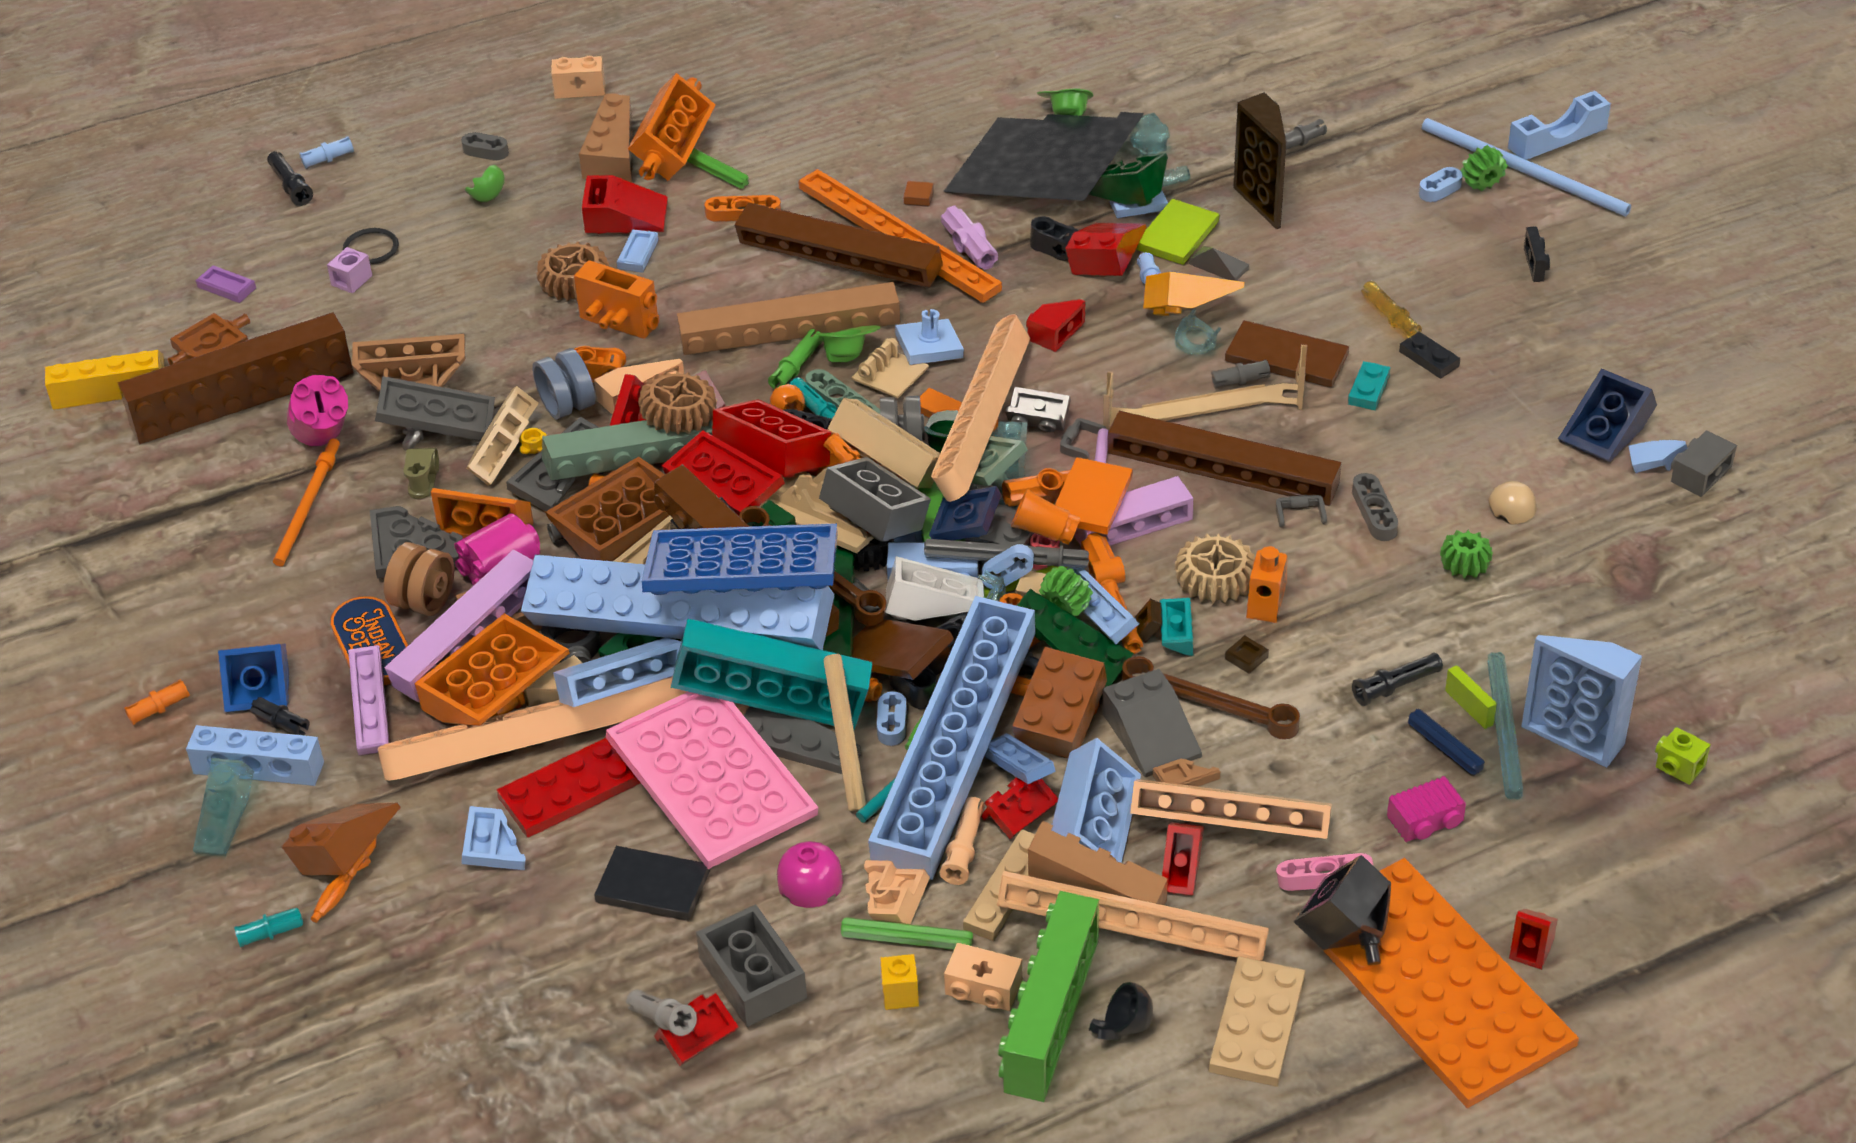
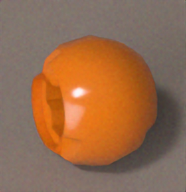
M782 385L775 388L772 392L770 405L782 410L795 409L803 411L805 407L804 394L795 385Z

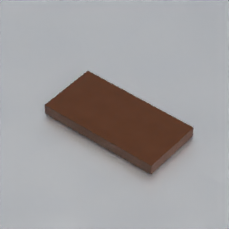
M1243 320L1225 353V361L1246 365L1267 360L1271 373L1295 378L1301 356V345H1307L1305 381L1332 388L1349 354V346Z
M883 619L877 625H866L853 638L852 657L872 662V672L914 680L954 638L949 630Z

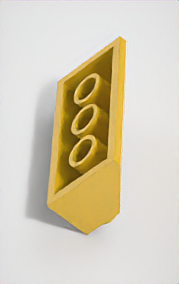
M159 350L47 366L45 367V386L52 409L120 400L122 396L118 382L164 368V356Z

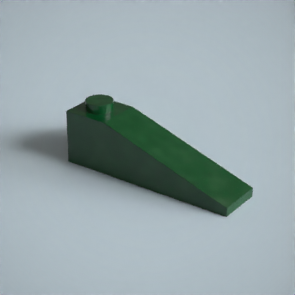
M1167 153L1137 156L1136 161L1124 164L1123 160L1114 161L1113 164H1109L1089 195L1125 205L1137 204L1138 207L1152 203V199L1160 194L1168 160Z

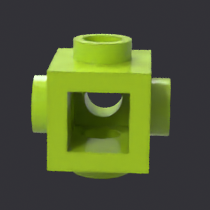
M1675 727L1668 737L1662 736L1655 748V752L1658 754L1656 768L1690 785L1705 768L1711 744Z

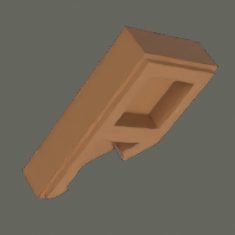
M1181 758L1153 768V777L1157 782L1198 787L1220 779V770L1216 767H1211L1210 769L1194 765V761Z

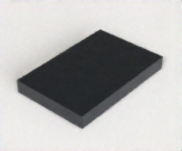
M616 845L595 891V902L689 921L710 869H707L703 862Z

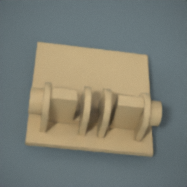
M890 338L885 339L880 348H876L868 356V359L859 365V370L852 376V380L899 398L929 368V365L925 363L909 365L906 356L898 353L897 340Z

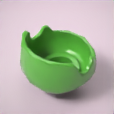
M491 165L484 171L482 177L473 178L474 188L466 187L465 191L480 202L491 201L499 195L505 182L504 173L498 166Z

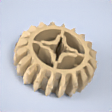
M1206 533L1203 539L1195 536L1193 542L1187 541L1184 548L1179 550L1177 561H1175L1177 583H1180L1182 591L1189 592L1190 597L1199 596L1201 602L1209 599L1212 604L1215 600H1221L1223 603H1226L1228 598L1237 601L1238 596L1246 595L1249 589L1250 576L1255 561L1254 554L1251 553L1249 546L1242 544L1241 539L1233 541L1231 535L1224 538L1218 533L1216 537H1210Z

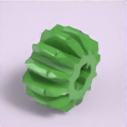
M1486 145L1482 149L1477 147L1473 154H1469V158L1462 162L1463 167L1460 171L1465 182L1470 187L1483 191L1486 187L1491 189L1494 183H1500L1499 179L1506 175L1504 170L1508 165L1499 150Z
M1468 529L1466 533L1456 530L1454 535H1447L1441 547L1440 556L1444 569L1451 570L1452 576L1461 574L1465 579L1467 575L1477 578L1479 573H1486L1490 561H1492L1493 552L1491 551L1492 547H1490L1489 539L1482 538L1481 532L1472 534Z
M1064 566L1053 568L1043 578L1039 590L1044 598L1073 616H1079L1081 612L1085 611L1093 594L1091 588L1088 587V581L1083 580L1081 574L1074 573L1071 568L1067 570Z

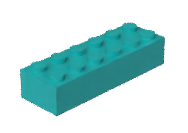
M688 618L675 663L671 688L834 726L824 658L827 655L836 653ZM841 655L853 729L855 730L869 690L872 662Z

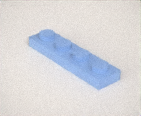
M1066 568L1067 570L1073 569L1074 573L1081 574V578L1088 581V587L1091 588L1093 594L1084 613L1115 644L1139 625L1136 619L1084 568Z

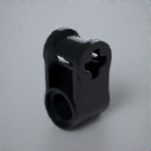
M1046 216L1035 217L1031 221L1030 247L1035 251L1048 254L1058 260H1067L1065 248L1073 233L1078 230Z

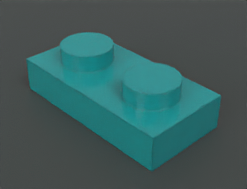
M1363 361L1348 396V405L1376 410L1389 379L1391 367Z

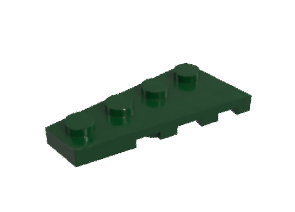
M1029 589L1017 604V606L1035 610V637L1039 641L1044 640L1055 650L1104 662L1107 678L1105 687L1114 684L1122 673L1123 663L1128 658L1133 657L1134 653L1118 643L1115 644L1107 636L1032 589Z

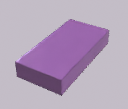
M213 265L196 279L198 288L238 303L256 289L254 280Z

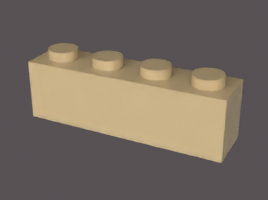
M843 398L827 429L833 433H838L848 446L852 444L858 448V452L862 457L876 460L881 464L880 466L894 475H899L903 478V481L915 489L931 488L934 482L931 474L940 453L859 400Z

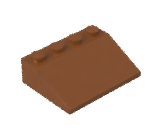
M638 456L546 511V516L581 559L613 562L670 516L666 511H661L654 502V481L665 474Z

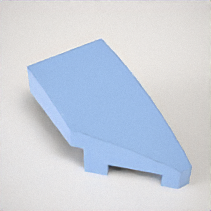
M1659 440L1629 445L1635 473L1664 465L1666 470L1670 471L1674 457L1687 449L1686 442L1679 440Z

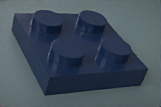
M997 486L967 491L962 497L951 502L946 501L943 496L929 533L930 538L955 541L987 535L1001 497Z

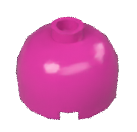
M807 841L791 846L780 858L777 867L779 893L782 896L784 894L790 899L791 904L798 907L812 908L827 904V899L834 894L837 896L843 885V874L839 858L828 846L820 842Z

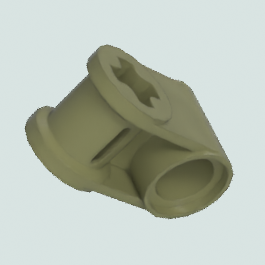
M437 448L407 449L403 472L409 481L408 494L415 499L426 498L431 495V490L434 488L436 475L439 471Z

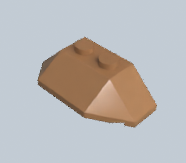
M465 334L352 342L353 369L379 392L383 376L443 387L465 361Z

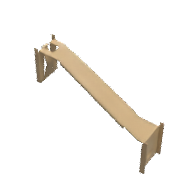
M1301 345V356L1295 376L1297 384L1282 383L1270 386L1261 384L1146 404L1138 409L1112 407L1114 392L1113 372H1107V395L1104 394L1103 425L1108 430L1119 410L1163 421L1263 404L1265 402L1296 404L1298 410H1302L1307 345ZM1283 390H1298L1297 398H1285L1282 396Z

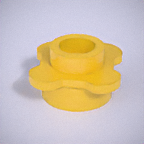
M538 428L524 430L519 437V442L522 443V446L519 448L522 454L541 452L542 436H547V434Z

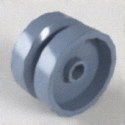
M573 348L557 353L555 361L550 357H546L533 363L532 371L537 391L546 410L554 419L557 420L570 415L573 407L580 411L595 404V391L590 374L581 356Z

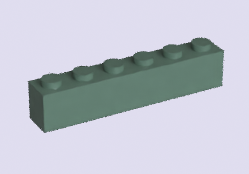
M647 420L542 436V460L551 481L613 471L638 456L649 464L668 461L702 430L712 435L713 420L709 421L708 426H702L700 431L691 430L690 434L680 432L678 435L673 431L666 434L664 429L656 430L654 425H647Z

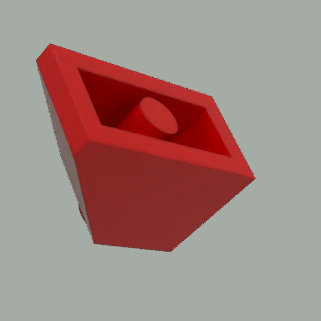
M1078 299L1042 304L1027 318L1026 327L1030 337L1029 341L1056 352L1085 323V301Z
M1172 822L1168 825L1162 876L1168 879L1167 892L1194 895L1204 827Z
M1526 908L1519 910L1515 919L1509 959L1542 970L1554 942L1558 919Z

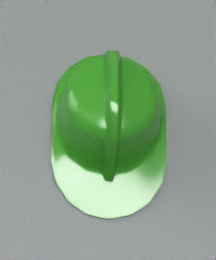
M1076 88L1037 93L1041 97L1051 99L1053 112L1057 115L1082 116L1086 111L1088 99L1093 97V92Z
M877 325L861 326L833 333H816V335L823 337L828 361L849 362L857 358L861 353L865 334L875 332L881 327Z

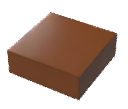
M908 181L903 196L904 204L930 206L934 183Z

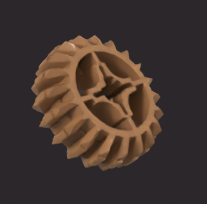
M579 241L576 244L568 242L564 246L558 244L556 249L549 248L548 253L542 254L537 266V279L542 287V291L547 292L549 297L555 296L557 300L565 298L568 302L570 299H577L574 275L588 260L609 266L604 251H599L598 246L591 247L590 243L581 245Z
M666 371L664 376L656 374L654 379H647L646 385H643L640 391L639 407L642 418L647 420V425H654L656 430L664 429L666 434L670 431L676 432L678 435L680 432L690 434L691 430L700 431L702 426H708L709 421L713 420V409L716 408L717 399L715 398L716 394L713 387L708 384V380H701L699 375L690 376L689 372L679 374L678 371L676 374H670Z

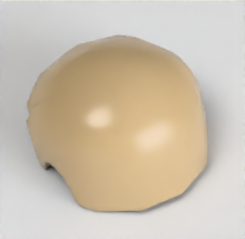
M1507 481L1494 488L1489 497V505L1495 517L1503 515L1509 524L1527 522L1534 517L1537 510L1533 492L1527 485L1520 482Z

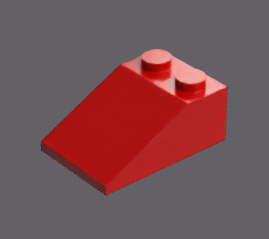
M1094 223L1074 232L1065 248L1072 275L1122 276L1147 228L1146 224Z

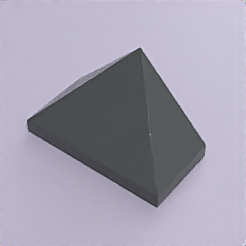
M1202 246L1189 259L1190 265L1227 280L1237 281L1249 269L1248 263L1206 246Z

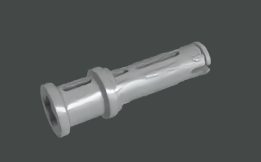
M633 990L627 996L626 1004H630L628 1009L653 1019L658 1027L670 1030L675 1035H687L696 1026V1012L687 1004H680L671 998L661 1000L641 990Z

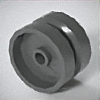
M920 396L905 397L903 400L904 414L898 415V404L895 397L880 398V415L920 441L925 440L924 414H921Z

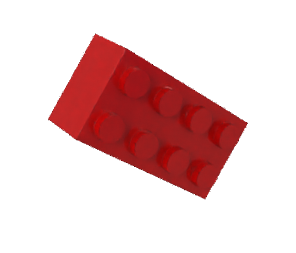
M759 399L713 409L712 436L776 471L783 477H794L795 473L803 471L814 472L819 467L830 465V451L823 445L831 436V431Z

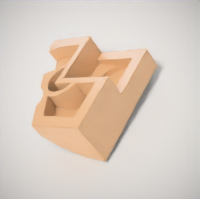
M866 860L864 869L868 873L869 883H866V892L870 896L867 903L870 917L876 921L911 924L930 879L925 869H896L892 861Z

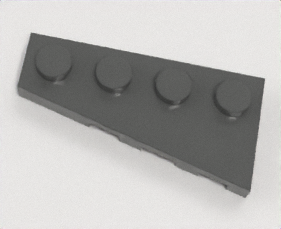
M580 417L562 433L599 427ZM541 451L507 480L506 484L507 490L546 512L561 502L576 477L551 481L542 460Z
M749 706L744 717L777 757L842 774L835 732L811 720ZM856 743L859 758L861 756V746Z

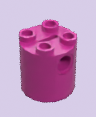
M312 375L295 384L287 410V426L291 434L299 442L309 446H323L328 444L330 439L336 438L340 434L348 410V396L343 386L340 385L335 377L325 375Z
M512 513L454 543L459 557L455 561L456 567L463 577H469L473 586L513 549L534 560L535 555H540V539L536 530L530 524L525 525L518 516Z

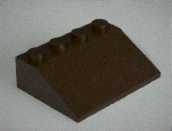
M1264 92L1237 102L1233 188L1277 230L1281 228L1287 141L1280 107L1276 101L1272 100Z

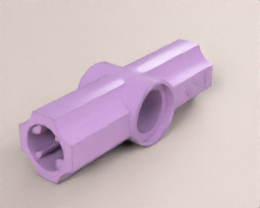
M956 206L947 208L945 213L941 215V223L952 235L957 251L959 253L966 252L976 266L981 267L983 270L992 268L993 264L998 260V253L987 241L982 225L979 222L973 224L963 210L958 209Z

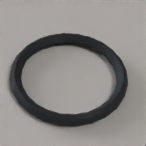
M366 228L351 234L343 244L344 250L346 247H349L352 240L369 233H381L389 236L393 240L392 249L384 256L369 259L370 265L391 258L398 249L399 241L396 235L389 230Z

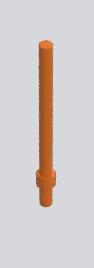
M335 438L330 439L325 451L319 454L316 461L317 468L273 559V563L276 566H284L327 472L331 471L335 464V455L340 446L339 440Z

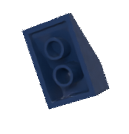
M1601 368L1558 437V440L1610 463L1644 428L1655 410L1657 402L1653 390Z

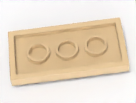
M1238 956L1209 1063L1210 1073L1278 1087L1305 979V970Z

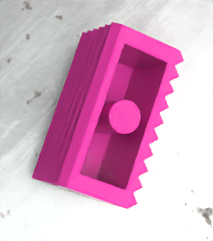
M1442 776L1440 779L1431 780L1424 785L1420 784L1418 787L1414 786L1407 791L1403 790L1395 796L1391 795L1388 801L1387 817L1391 820V824H1394V827L1397 828L1401 837H1404L1405 842L1416 838L1423 840L1437 830L1445 827L1452 829L1458 826L1461 821H1464L1466 803L1449 780Z

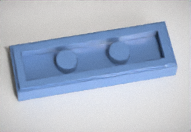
M1007 733L991 740L984 755L1027 784L1056 772L1053 761Z

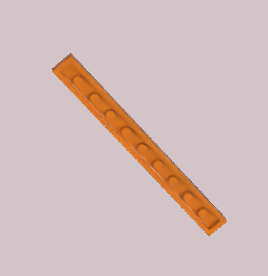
M819 169L799 180V189L863 229L939 246L943 266L938 275L980 302L984 303L1002 291L1001 281Z

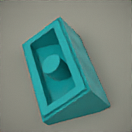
M1190 598L1160 599L1162 646L1185 655L1194 656Z

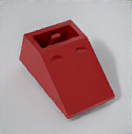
M588 175L586 177L582 202L585 233H630L633 229L664 232L668 196L614 175Z

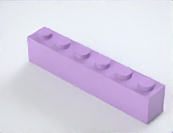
M514 549L385 667L393 688L419 702L415 682L505 613L511 617L522 607L534 560Z

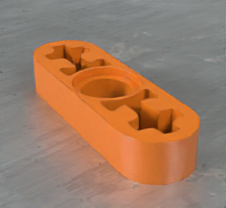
M774 195L712 197L705 201V216L708 220L714 222L737 221L744 210L737 208L746 207L748 203L781 210V202Z

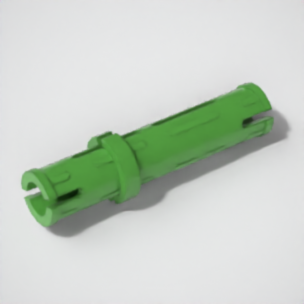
M815 329L809 330L788 357L780 360V365L768 378V383L773 389L779 382L778 387L786 385L791 378H795L800 372V367L816 348L822 344V336L815 334L811 337L815 333Z

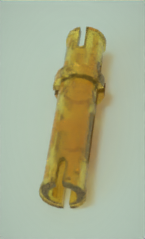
M1369 281L1364 284L1363 287L1365 289L1361 290L1362 295L1388 318V322L1393 328H1398L1407 338L1417 333L1415 328L1422 332V327L1410 317L1409 311L1396 304L1375 281Z

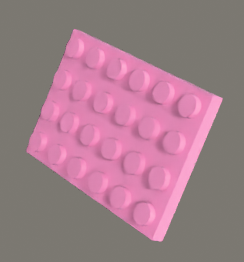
M687 692L606 730V739L707 869L818 815V806L733 702Z

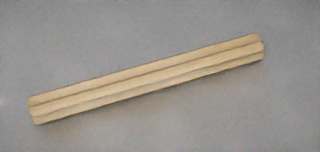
M831 654L825 656L824 666L847 804L850 811H859L866 805L843 663L840 654Z

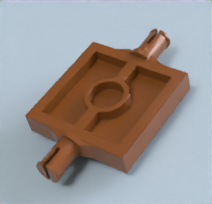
M215 313L211 314L170 338L172 348L177 350L178 353L169 357L168 363L173 365L248 340V337L239 329L250 324V318L247 314L243 313L236 319L229 321Z

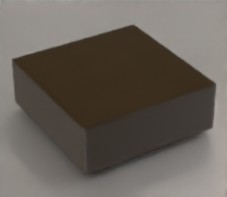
M1246 635L1225 651V660L1248 674L1269 656V649Z

